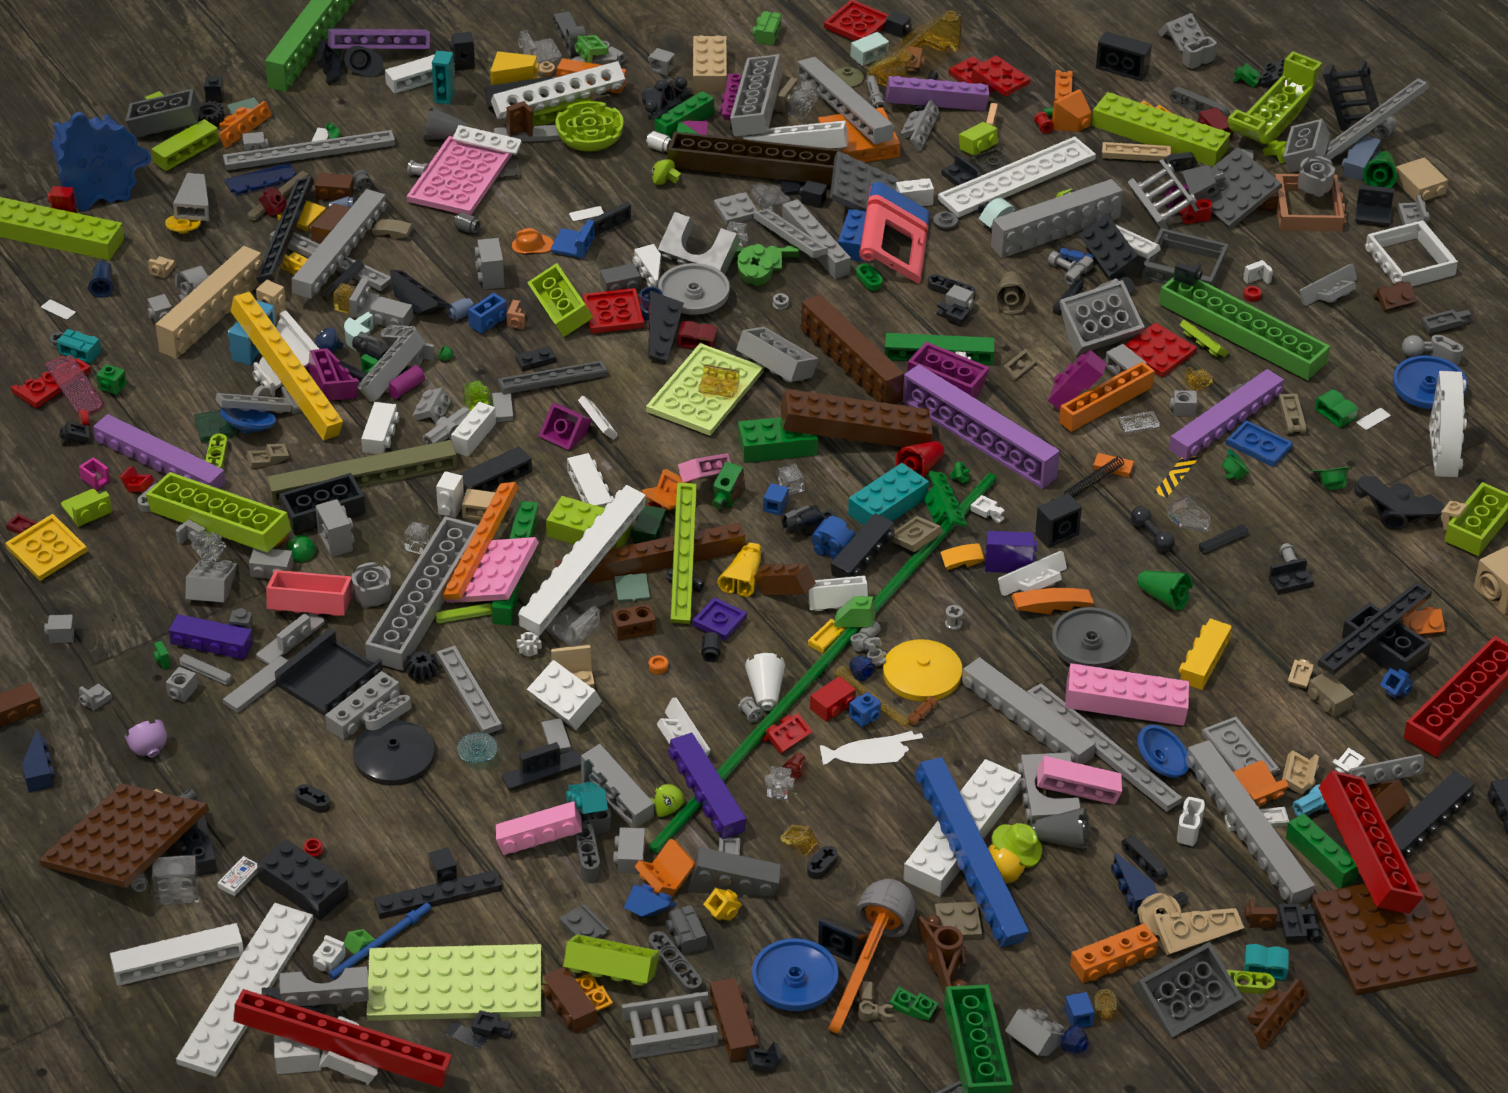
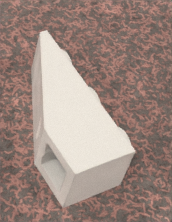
M654 244L634 249L632 260L635 267L640 270L641 276L646 279L648 287L658 288L661 270L660 252Z

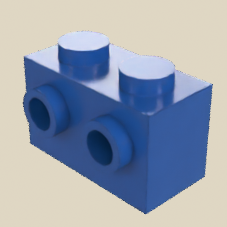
M493 293L468 309L469 326L483 334L507 318V300Z

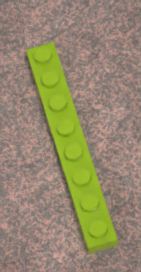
M677 482L670 623L690 624L696 506V484Z

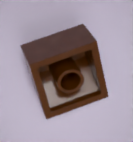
M1399 779L1375 783L1369 786L1386 823L1393 819L1392 816L1395 813L1404 810L1405 805L1411 801Z

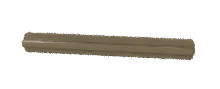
M301 171L280 187L279 191L282 196L286 197L290 194L295 181L308 177V173ZM261 203L247 213L249 220L255 221L266 212Z

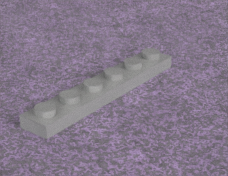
M765 209L754 212L755 220L810 257L819 258L822 255H827L828 248L771 210Z
M456 646L437 651V658L482 734L486 735L501 730L502 723Z

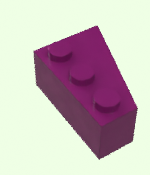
M328 348L310 350L309 371L328 401L357 398L359 380L353 378L349 374L350 371L340 365V361Z

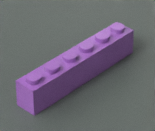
M328 29V46L330 48L362 46L365 48L430 49V32L425 29Z
M889 76L886 88V100L889 103L926 106L928 101L932 100L937 107L986 111L989 98L988 85L980 83L972 84Z

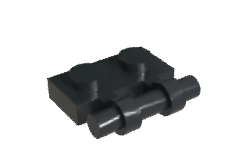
M1299 903L1278 905L1285 942L1306 941L1307 934H1310L1315 942L1321 940L1320 934L1322 930L1321 926L1317 923L1318 914L1312 904H1307L1305 909H1301Z

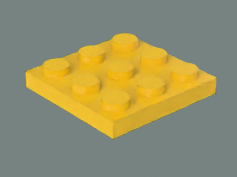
M51 514L5 543L6 548L39 581L88 552L87 546L54 514Z

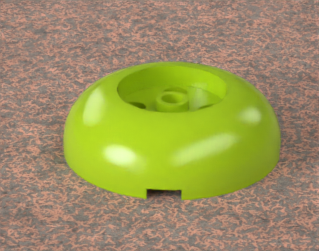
M583 101L567 106V110L559 112L556 117V130L560 139L569 147L584 152H595L610 147L620 138L624 126L623 116L615 107L612 109L607 107L606 103L597 101Z

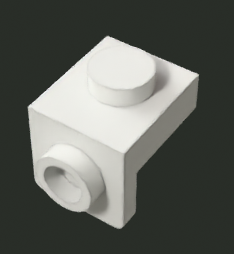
M1263 260L1245 266L1243 280L1248 284L1263 279L1269 284L1273 275L1272 268Z
M1348 748L1339 760L1334 759L1332 763L1335 767L1334 771L1350 774L1351 768L1363 766L1366 759Z

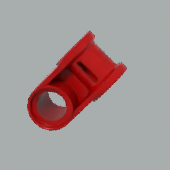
M1209 199L1197 200L1195 205L1198 210L1196 212L1191 205L1187 206L1188 209L1184 208L1179 212L1182 215V222L1191 224L1209 221L1212 216V202Z

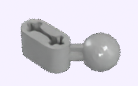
M1411 335L1404 339L1402 351L1407 357L1420 356L1423 352H1428L1430 356L1446 359L1458 366L1463 346L1442 335H1434L1431 342L1423 341L1419 336Z

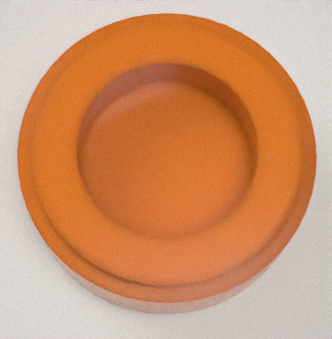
M660 655L651 657L649 660L650 672L654 674L665 673L668 670L667 658Z

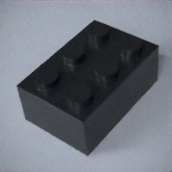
M1105 31L1098 41L1096 69L1142 82L1149 72L1152 44Z

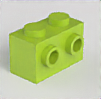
M985 122L959 134L960 149L970 155H977L998 143V128Z

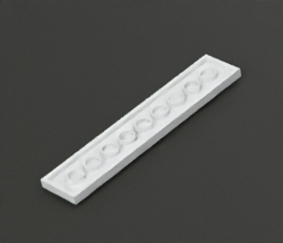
M1073 137L939 193L938 200L957 217H961L977 210L978 206L986 201L991 202L996 198H1006L1093 161L1096 158V154L1079 139Z
M274 903L176 1058L178 1065L217 1077L248 1027L233 1022L235 1003L242 989L262 995V987L272 988L280 975L279 973L282 972L313 922L312 914Z

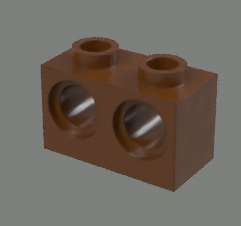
M650 604L612 611V626L618 641L656 633V619Z

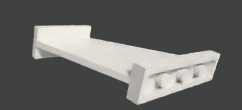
M283 311L280 313V320L276 329L304 368H306L309 363L310 350L319 348L287 311ZM262 356L259 364L257 362L253 363V377L262 386L268 388L271 393L270 396L274 397L275 390L283 384Z

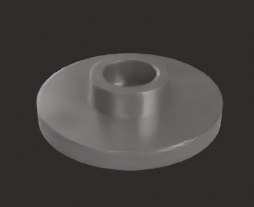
M939 212L934 216V224L942 229L953 228L958 223L957 216L951 212Z

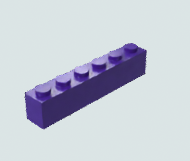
M691 732L670 739L668 755L671 760L675 761L679 774H683L687 787L694 792L697 803L702 805L705 816L712 821L714 831L718 832L722 839L745 832L746 817L694 734Z

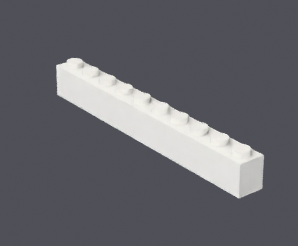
M628 485L616 493L612 503H608L603 514L596 517L593 526L586 529L583 538L574 544L570 554H566L560 566L553 569L551 577L548 580H544L537 594L534 593L527 606L521 608L518 614L519 626L537 636L541 635L645 507V494Z

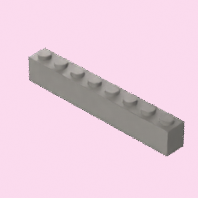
M979 657L963 668L962 683L967 688L978 694L980 698L985 699L995 709L1001 711L1010 720L1021 726L1023 730L1029 732L1038 741L1049 747L1054 753L1070 752L1071 761L1082 765L1094 757L1096 745L1094 741Z

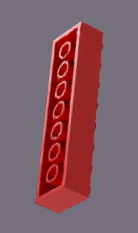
M1496 636L1488 641L1406 722L1403 738L1433 756L1438 757L1508 688V643Z
M1331 770L1318 788L1344 839V843L1351 853L1352 859L1356 863L1366 888L1373 898L1374 904L1381 909L1410 914L1422 900L1423 895L1365 779Z

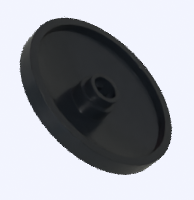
M391 721L377 730L366 729L357 738L353 747V759L358 772L374 783L389 786L403 785L419 779L431 768L435 757L434 742L429 733L422 727L406 721Z

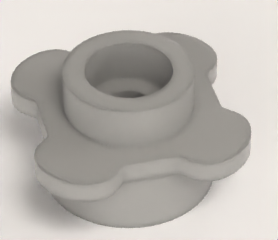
M876 649V652H868L869 661L867 665L880 666L885 663L886 652L881 649Z

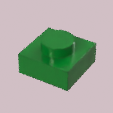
M162 641L154 643L155 652H153L155 662L160 663L163 670L170 668L169 653Z

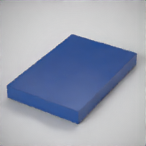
M1247 420L1226 440V445L1271 467H1275L1293 448V442Z

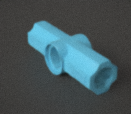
M1320 784L1316 785L1308 795L1293 802L1292 807L1297 816L1302 814L1308 816L1320 809L1322 811L1329 810L1318 788Z

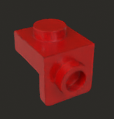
M130 466L120 476L128 492H145L155 481L151 474L138 475L133 466Z

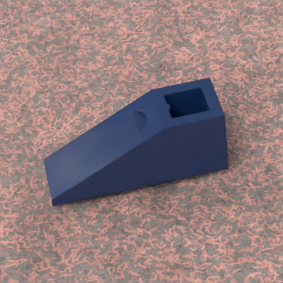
M39 730L35 732L22 763L28 792L53 787L51 779L55 778L53 766H48V764H51L49 752L44 751L47 749L45 737L41 738Z
M1114 854V862L1111 864L1112 874L1117 877L1119 889L1125 894L1126 905L1131 908L1133 914H1138V908L1144 899L1158 892L1150 878L1120 855Z

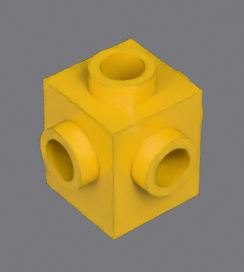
M718 888L713 890L703 904L714 918L731 921L737 915L739 908L742 906L737 899L736 893L730 889L726 891Z

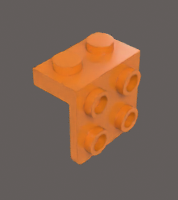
M665 469L662 471L657 487L643 489L641 493L646 495L647 500L661 504L663 509L672 510L676 508L677 482L683 483L681 476Z
M1258 761L1233 771L1258 807L1270 800H1277L1285 795L1284 792L1289 786L1285 779L1276 782L1264 761Z
M670 839L652 863L639 860L635 868L640 872L639 876L654 887L653 892L657 894L664 892L674 896L692 872L696 863L676 840Z

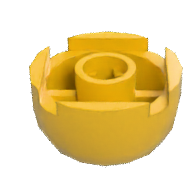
M990 845L988 850L1005 884L1013 883L1021 876L1025 869V864L1021 866L1019 864L1021 859L1003 847L997 850L994 849L996 845Z

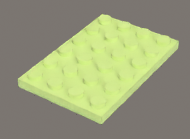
M700 343L646 405V412L711 436L762 375L764 366Z

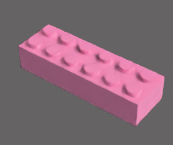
M1070 663L1066 683L1065 708L1184 726L1188 711L1189 681Z

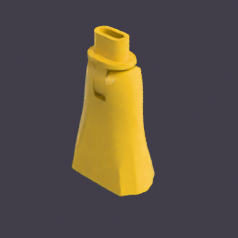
M749 542L746 546H743L733 562L717 580V584L722 592L732 594L737 587V594L740 596L750 597L753 594L756 586L754 575L758 572L761 560V545Z

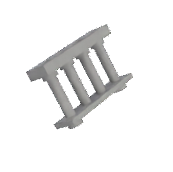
M1162 159L1160 163L1164 169L1142 183L1139 182L1137 184L1134 178L1128 181V184L1158 227L1168 230L1169 228L1166 225L1167 219L1191 205L1195 212L1198 208L1195 205L1197 200L1194 195L1187 193L1173 174L1175 171L1170 163L1166 165ZM1166 175L1170 177V180L1150 193H1144L1147 187ZM1173 185H1176L1178 188L1161 201L1151 203L1153 198ZM1181 195L1185 197V200L1164 214L1163 212L1159 214L1162 207Z
M708 992L622 1005L623 1022L631 1021L635 1038H630L631 1058L635 1059L718 1046L716 1025L708 1026L704 1009H708ZM695 1011L699 1028L687 1030L683 1012ZM674 1014L678 1031L665 1033L661 1016ZM652 1017L656 1035L643 1036L640 1019Z

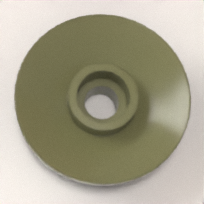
M841 67L833 71L851 88L861 85L864 80L863 73L856 68Z

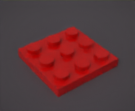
M850 0L824 22V28L857 41L876 32L879 33L885 28L886 18L889 15L855 0Z
M636 288L583 294V302L594 317L588 321L591 334L644 328V319Z
M1156 322L1124 344L1143 359L1155 371V374L1161 378L1197 352L1196 346Z

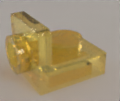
M1188 367L1186 369L1185 381L1197 391L1213 384L1214 377L1204 368L1195 371L1193 368Z
M792 824L780 837L783 844L798 845L803 855H807L817 844L810 826Z

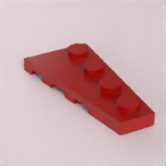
M75 359L57 367V370L54 372L47 371L42 373V377L33 380L31 378L26 380L24 385L19 387L17 385L12 386L11 392L33 407L38 408L89 374L91 366L80 359Z

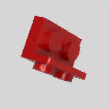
M799 713L794 716L789 714L780 721L782 724L779 726L774 724L766 730L767 735L763 740L764 742L770 740L778 752L782 754L809 736L813 731Z

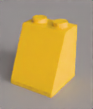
M497 52L490 71L491 85L540 78V76H537L540 66L537 63V56Z

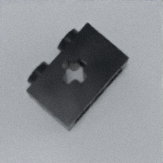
M472 33L452 34V41H449L450 51L453 52L455 71L474 69L475 54Z

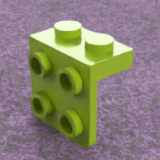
M90 489L61 502L62 508L78 527L112 512L110 495L106 491L98 494L95 489Z

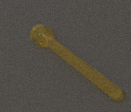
M841 665L835 671L834 678L840 676L861 694L869 692L879 699L881 709L902 726L909 724L908 719L852 677L851 670L845 665Z

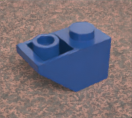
M643 883L642 886L634 884L624 908L642 917L650 918L675 908L677 903L671 900L672 896L664 892L657 894L653 892L654 887Z

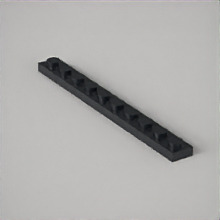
M312 176L295 181L256 276L259 284L266 280L273 281L276 278L313 186L314 179Z

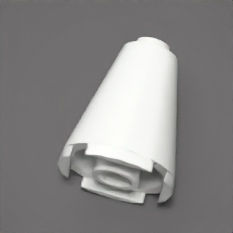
M760 653L754 655V659L749 661L748 658L746 660L745 669L758 707L769 711L778 703L785 662L782 657L781 659L777 658L776 654Z

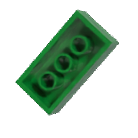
M781 417L738 422V441L744 463L817 455V435L782 430Z

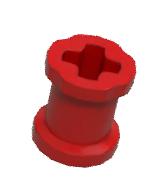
M1039 112L1035 115L1034 122L1039 125L1041 133L1047 134L1053 130L1054 124L1049 120L1046 112Z

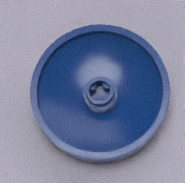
M1415 356L1402 361L1396 367L1393 375V387L1396 393L1406 402L1417 407L1432 409L1439 371L1462 372V379L1466 380V388L1467 379L1457 365L1446 359L1435 356Z
M784 939L768 945L757 955L752 967V981L758 995L770 1005L789 1011L808 1010L823 1004L832 996L838 984V966L832 954L823 946L805 939Z

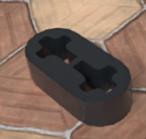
M1185 152L1168 155L1164 162L1166 165L1170 163L1174 171L1194 168L1197 164V159L1193 153Z
M307 784L296 787L295 799L299 804L318 813H324L330 809V797L328 794Z
M832 846L822 847L807 863V875L812 879L823 878L837 863V850Z

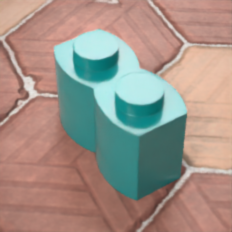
M1259 944L1246 945L1244 971L1268 973L1276 981L1286 980L1289 950L1281 947L1267 948Z

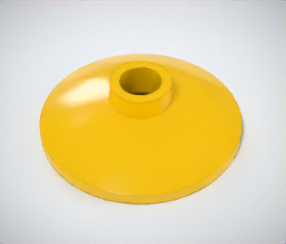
M174 216L167 218L165 221V226L168 229L181 234L188 233L198 228L201 224L200 220L174 219Z

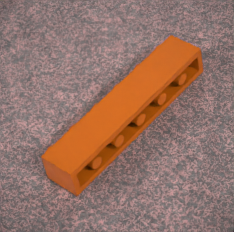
M1144 362L1138 363L1061 405L1059 423L1071 432L1153 388L1155 371Z

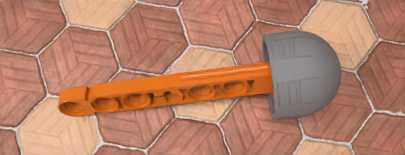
M883 879L872 883L864 891L856 908L858 920L871 932L828 1028L829 1031L837 1035L845 1021L881 935L888 937L903 936L915 913L913 896L908 887L897 880Z

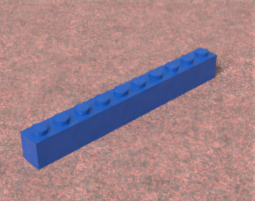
M943 758L920 762L915 772L916 781L920 783L924 797L928 800L932 813L937 818L941 831L949 842L950 850L954 852L958 860V866L963 870L967 884L971 887L975 900L984 913V919L992 929L994 939L998 941L1000 948L1023 942L1029 930Z

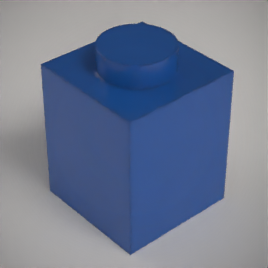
M771 483L763 498V512L781 516L788 503L789 487Z
M1087 992L1066 996L1064 1010L1072 1030L1093 1026L1095 1012Z

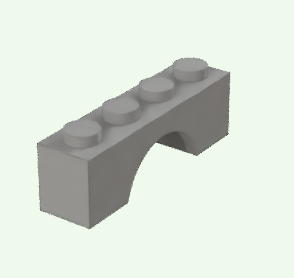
M367 967L345 968L338 979L323 984L308 980L302 972L279 973L281 1001L296 1006H315L320 1004L369 1001Z

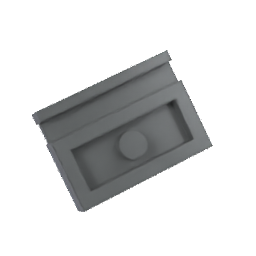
M584 903L579 909L575 908L559 918V923L572 937L579 934L602 939V936L609 935V928Z

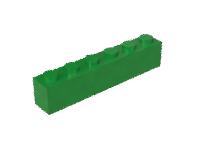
M886 333L885 355L891 361L908 362L925 342H929L953 353L966 352L965 354L967 357H971V360L982 365L993 366L994 338Z

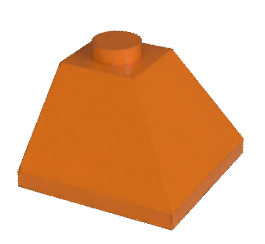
M1080 89L1054 101L1053 130L1079 132L1090 126L1092 112Z

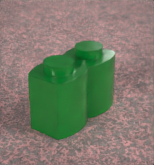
M1331 389L1316 398V411L1323 417L1328 418L1331 423L1339 428L1355 420L1357 417L1358 408L1356 405L1344 399L1343 395L1336 390Z

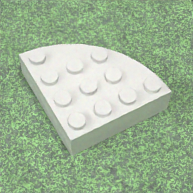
M1439 371L1429 423L1435 476L1458 477V472L1463 467V459L1460 458L1464 441L1463 430H1466L1467 420L1463 418L1465 415L1463 391L1466 389V380L1462 379V372Z

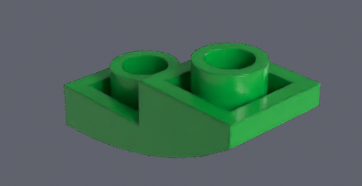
M898 987L889 1004L893 1005L894 1010L922 1020H929L938 1002L922 993L915 996Z

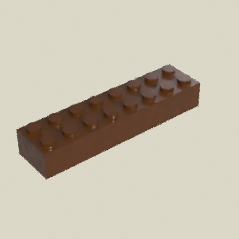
M820 294L802 301L800 327L803 333H806L814 343L822 348L823 352L827 353L835 363L841 366L876 402L897 404L903 401L904 372Z
M785 389L780 405L782 430L898 447L930 442L932 437L929 409Z

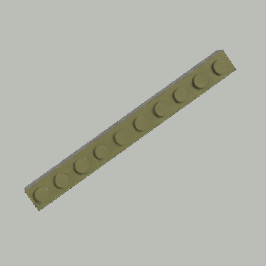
M451 440L267 476L268 491L273 505L280 504V493L348 473L353 475L359 488L456 469L457 457Z

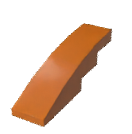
M1077 588L1037 589L1014 593L1011 596L1017 610L1051 615L1054 609L1071 611L1074 606L1085 608L1092 607L1094 604L1089 590Z

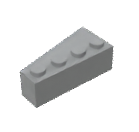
M601 744L581 755L582 783L593 782L604 788L607 805L633 828H638L654 817V803L651 798L641 790Z

